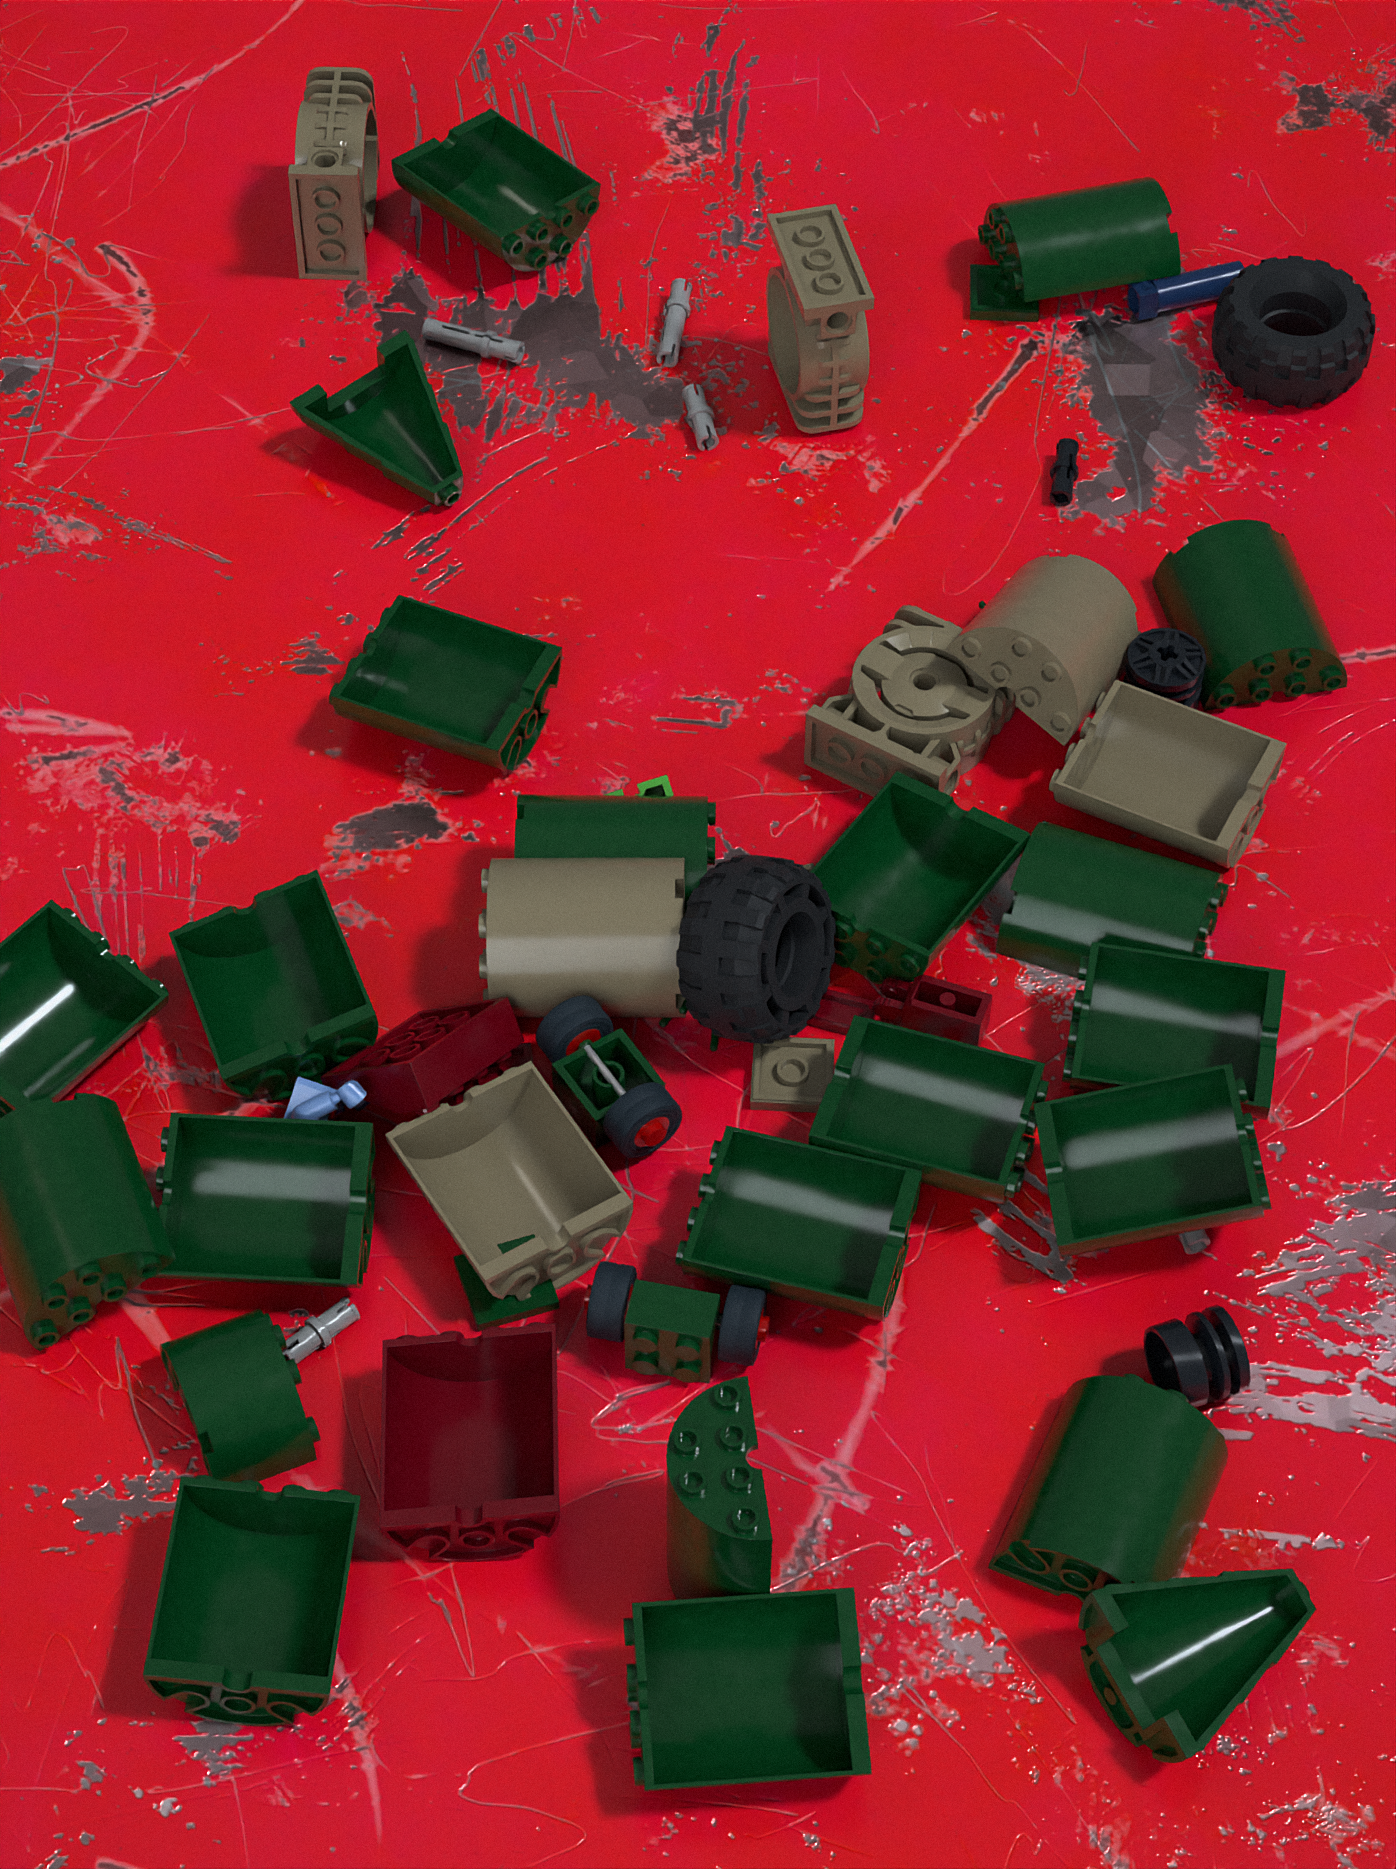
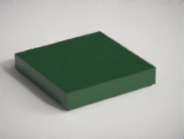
M970 265V320L1038 322L1039 300L1024 302L1016 290L1013 291L1007 276L1001 274L999 265Z
M532 1234L500 1243L497 1246L504 1254L535 1238V1235ZM464 1254L454 1256V1265L478 1332L488 1327H497L560 1308L559 1299L551 1278L534 1286L529 1292L531 1297L519 1301L516 1295H506L502 1300L493 1296L488 1291Z

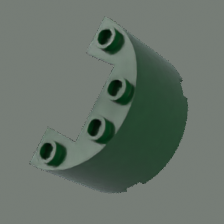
M256 1309L159 1345L161 1359L174 1391H179L198 1437L203 1463L209 1476L219 1481L240 1482L242 1480H253L259 1482L317 1460L313 1443L320 1441V1435L313 1417L309 1416L306 1418L296 1389V1385L302 1383L301 1376L295 1360L290 1359L286 1361L282 1350L287 1349L283 1332L279 1324L273 1326L268 1313L264 1314L261 1309Z

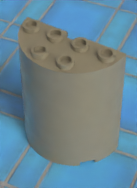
M1048 554L1035 558L1019 568L950 643L947 649L996 690L999 687L1010 688L1016 695L1014 705L1065 746L1086 718L1095 710L1100 694L1103 691L1108 693L1114 681L1119 680L1125 673L1129 646L1141 631H1138L1135 616L1137 608L1131 595L1120 580L1098 563L1078 555L1069 554L1067 557H1049Z
M1115 680L1108 693L1103 691L1100 694L1096 703L1094 717H1087L1080 731L1081 739L1078 744L1072 743L1068 748L1064 760L1065 766L1062 770H1055L1050 780L1049 790L1054 792V799L1057 803L1229 869V866L1234 867L1240 860L1257 829L1267 806L1263 803L1269 786L1276 782L1287 743Z
M491 858L489 869H482L481 889L482 893H487V909H482V914H479L478 926L479 938H486V949H483V954H480L479 976L480 979H487L488 988L483 990V1001L508 997L516 1018H544L554 1007L563 1001L582 995L595 999L609 1018L686 1017V1014L681 1015L679 1013V1008L685 998L682 997L678 984V979L680 978L679 968L676 966V950H679L680 934L678 933L681 919L685 916V858Z
M531 1061L519 1067H512L501 1076L483 1085L470 1088L464 1094L461 1104L449 1106L448 1103H442L436 1110L410 1122L400 1123L392 1131L385 1134L388 1144L488 1291L499 1299L503 1300L506 1295H516L519 1301L531 1297L529 1292L534 1286L550 1278L555 1290L571 1283L606 1256L602 1248L612 1237H621L630 1222L633 1212V1201ZM532 1234L535 1235V1238L504 1254L497 1246L500 1243Z

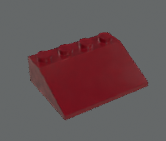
M508 997L419 1011L378 1038L373 1046H366L320 1078L323 1085L336 1090L350 1080L357 1081L367 1093L363 1099L364 1101L395 1113L415 1111L416 1115H424L440 1107L439 1101L441 1099L462 1092L464 1090L463 1084L467 1081L486 1075L488 1073L487 1067L491 1064H496L512 1056L511 1050L524 1042V1038Z

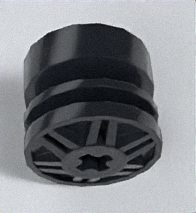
M1153 628L1140 633L1129 646L1123 682L1197 710L1207 662L1204 648L1196 638L1184 631L1172 628Z
M1214 1305L1204 1309L1202 1313L1198 1311L1192 1312L1186 1316L1185 1324L1174 1318L1145 1329L1143 1338L1144 1353L1148 1370L1155 1386L1164 1390L1172 1389L1181 1392L1187 1397L1188 1403L1195 1408L1206 1404L1209 1395L1216 1400H1221L1229 1396V1393L1236 1395L1249 1389L1251 1377L1246 1348L1232 1317L1223 1307Z

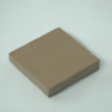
M788 1037L783 1040H774L773 1044L754 1043L750 1110L817 1113L827 1085L831 1083L833 1078L835 1039Z

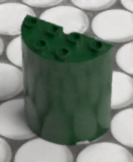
M492 109L450 129L448 136L443 142L433 138L391 160L394 178L401 188L519 271H540L560 257H566L572 251L574 243L579 239L592 215L597 212L600 205L598 200L600 183Z
M1152 177L993 203L986 210L983 225L978 226V237L981 245L986 246L990 258L997 262L1001 274L1007 276L1013 291L1016 290L1024 302L1181 275L1177 232L1170 233L1167 220L1172 214V210L1162 187Z
M1233 520L1209 526L1187 537L1188 544L1176 553L1170 551L1160 562L1154 574L1152 584L1170 628L1184 631L1196 638L1205 650L1207 662L1200 702L1204 711L1219 708L1226 709L1231 706L1255 702L1262 703L1269 700L1273 693L1278 691L1284 692L1286 697H1297L1303 694L1333 691L1347 687L1345 667L1289 541L1283 533L1280 534L1272 530L1270 524L1257 520Z
M398 595L391 607L384 609L380 623L375 631L368 633L363 644V653L360 652L357 658L353 657L350 660L345 676L340 683H335L329 695V704L333 705L335 712L341 717L497 769L513 771L525 761L534 748L551 709L544 708L549 688H557L562 647Z
M896 771L810 871L820 879L823 884L822 889L827 891L832 904L830 909L832 916L835 918L836 929L834 934V948H836L834 962L840 967H849L866 976L875 984H882L886 978H895V980H902L908 983L913 982L915 977L924 974L1021 856L1030 838V833L975 807H972L970 811H965L955 804L952 796Z
M519 794L517 799V819L515 822L514 858H685L686 913L687 901L692 891L700 885L699 880L706 874L707 865H715V837H708V826H715L716 802H708V796Z
M1046 821L1039 822L1027 842L1010 888V890L1014 891L1013 899L1009 909L1003 913L995 953L1077 978L1081 956L1089 957L1091 942L1204 958L1208 943L1203 941H1206L1208 935L1212 936L1219 915L1215 912H1217L1218 907L1224 906L1230 885L1223 883V874Z
M317 870L306 875H300L292 881L273 889L258 893L254 896L253 903L247 908L238 909L235 906H227L214 914L195 922H189L181 928L169 932L221 1077L225 1084L237 1094L252 1098L255 1093L270 1094L272 1100L290 1099L298 1076L323 1084L321 1076L366 1046L374 1045L378 1035V1020Z
M50 900L0 943V1118L23 1105L51 1096L53 1103L59 1102L162 1010L169 1000V992L159 980L148 978L139 970L137 964L129 956L112 955L108 951L110 945L102 934L97 931L91 932L81 924L78 916L72 910L61 908L53 900Z
M1091 942L1089 957L1081 956L1078 980L1085 981L1084 991L1076 990L1062 1082L1070 1083L1069 1090L1094 1092L1232 1063L1235 1079L1244 1078L1249 1102L1241 1104L1242 1113L1251 1112L1252 1118L1266 1120L1271 1105L1277 1053L1276 1046L1286 971Z
M854 1015L835 1064L832 1081L827 1085L811 1127L808 1144L923 1171L921 1184L1006 1205L1010 1197L1014 1198L1016 1192L1020 1193L1026 1170L1020 1168V1166L1024 1167L1025 1162H1030L1035 1138L1029 1137V1135L1034 1136L1037 1128L1033 1104L1045 1102L1049 1088V1082L1042 1080L1045 1063Z
M1232 1063L1033 1104L1043 1164L1047 1176V1187L1057 1245L1062 1257L1265 1217L1264 1210L1272 1209L1251 1112L1242 1113L1241 1104L1249 1102L1244 1078L1235 1079Z
M75 1093L73 1100L54 1103L50 1096L23 1105L0 1118V1264L26 1338L34 1348L41 1351L57 1343L59 1338L78 1325L91 1320L98 1313L96 1306L102 1300L115 1302L124 1298L130 1290L148 1278L158 1275L164 1267L176 1260L117 1103L100 1095Z
M171 1113L169 1127H163L161 1133V1151L166 1152L164 1167H158L156 1190L157 1192H162V1204L157 1207L176 1260L164 1267L154 1278L361 1288L363 1286V1272L367 1273L375 1209L376 1178H371L372 1167L376 1157L373 1123Z
M726 1126L722 1141L715 1140L709 1160V1164L713 1165L710 1174L704 1173L698 1191V1198H702L699 1207L693 1206L691 1208L687 1223V1231L691 1233L688 1241H680L675 1265L682 1266L684 1275L730 1286L742 1285L748 1288H758L765 1290L768 1295L884 1322L885 1317H888L904 1268L911 1237H908L912 1218L917 1211L923 1171Z
M1124 1374L1122 1377L1092 1376L1075 1382L1068 1388L988 1568L1057 1596L1063 1593L1071 1594L1079 1598L1083 1603L1091 1592L1104 1588L1106 1585L1167 1581L1169 1578H1180L1228 1461V1450L1224 1436L1204 1414L1188 1403V1399L1184 1394L1172 1389L1164 1390L1146 1383L1137 1375Z
M748 1376L734 1378L714 1385L694 1398L677 1418L669 1436L666 1454L667 1573L669 1583L677 1600L770 1593L773 1539L762 1469L753 1468L746 1460L747 1455L751 1451L758 1449Z
M198 1475L194 1478L181 1476L143 1671L144 1681L150 1690L163 1701L176 1698L186 1703L184 1712L201 1718L235 1725H286L293 1723L295 1714L304 1712L313 1717L322 1711L327 1705L330 1696L361 1496L352 1495L345 1490L339 1489L328 1492L307 1490L299 1485H286L282 1488L281 1492L271 1493L264 1491V1486L253 1480L229 1482L219 1481L207 1475Z
M854 1588L632 1603V1618H623L625 1646H634V1664H626L628 1703L637 1702V1710H630L629 1721L631 1749L640 1748L641 1757H633L635 1786H644V1791L648 1792L867 1776L872 1774L865 1697L861 1678V1656Z

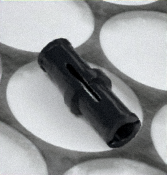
M1070 438L1061 439L1056 444V458L1050 469V477L1053 479L1050 501L1058 506H1066L1070 504V501L1072 502L1073 485L1079 475V468L1076 465L1079 444Z

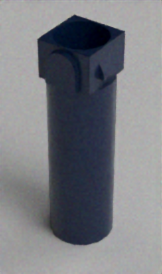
M1233 261L1183 272L1181 275L1128 284L1127 306L1139 321L1157 317L1159 312L1218 300L1224 287L1228 286L1230 281L1239 275L1244 266L1240 261Z

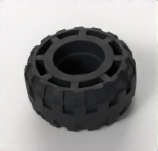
M1288 256V258L1277 259V257L1261 260L1259 265L1251 264L1242 269L1239 275L1234 277L1221 292L1212 326V351L1219 368L1225 373V378L1232 386L1242 388L1244 390L1243 394L1255 400L1259 398L1269 402V405L1283 407V405H1293L1296 408L1312 407L1313 403L1321 402V404H1325L1335 400L1338 394L1347 392L1361 378L1363 369L1367 367L1375 334V314L1371 313V303L1363 287L1360 284H1354L1351 275L1342 269L1337 270L1331 267L1330 263L1318 259L1316 261L1303 259V256Z
M738 855L732 857L731 860L719 862L715 868H710L699 880L700 885L692 891L687 901L688 907L685 916L681 919L678 933L680 934L679 950H676V966L679 968L680 975L678 979L682 997L686 998L687 1002L685 1005L692 1017L697 1019L700 1025L711 1029L712 1034L736 1041L773 1044L774 1040L787 1039L790 1035H796L807 1026V1020H811L821 1006L822 996L827 992L830 983V970L832 964H834L836 949L834 948L835 918L832 916L830 909L832 904L827 891L822 889L823 884L814 873L808 872L803 865L795 864L793 860L759 855Z

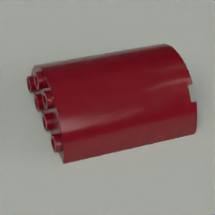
M534 1322L526 1326L511 1328L493 1326L482 1330L480 1336L470 1339L464 1338V1335L458 1331H445L440 1335L420 1337L403 1335L397 1339L383 1340L379 1528L384 1536L393 1544L406 1551L416 1546L429 1550V1558L452 1562H481L508 1558L533 1549L534 1540L542 1535L550 1538L557 1529L560 1519L556 1323Z

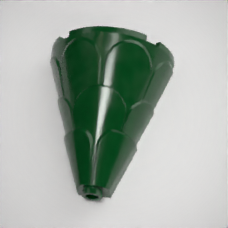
M406 330L376 347L378 367L327 398V393L317 384L290 401L292 410L302 422L344 447L348 453L381 470L387 479L436 506H451L460 499L464 485L463 473L447 423L442 421L432 385L428 383L415 342Z
M1293 1569L1226 1571L1212 1577L1169 1578L1167 1581L1111 1584L1091 1592L1082 1605L1078 1628L1082 1631L1086 1630L1087 1644L1080 1647L1093 1690L1107 1715L1120 1732L1136 1747L1145 1744L1152 1749L1154 1759L1167 1763H1178L1194 1756L1206 1747L1232 1711L1245 1701L1265 1671L1278 1663L1315 1612L1316 1607L1310 1599L1308 1589L1298 1579Z

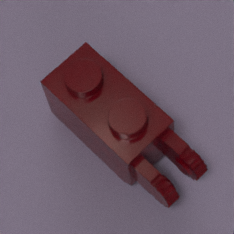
M924 974L915 977L913 983L895 980V978L883 980L880 990L886 998L878 997L872 1006V1011L878 1017L880 1016L889 1021L899 1023L904 1028L980 1047L990 1021L991 994Z

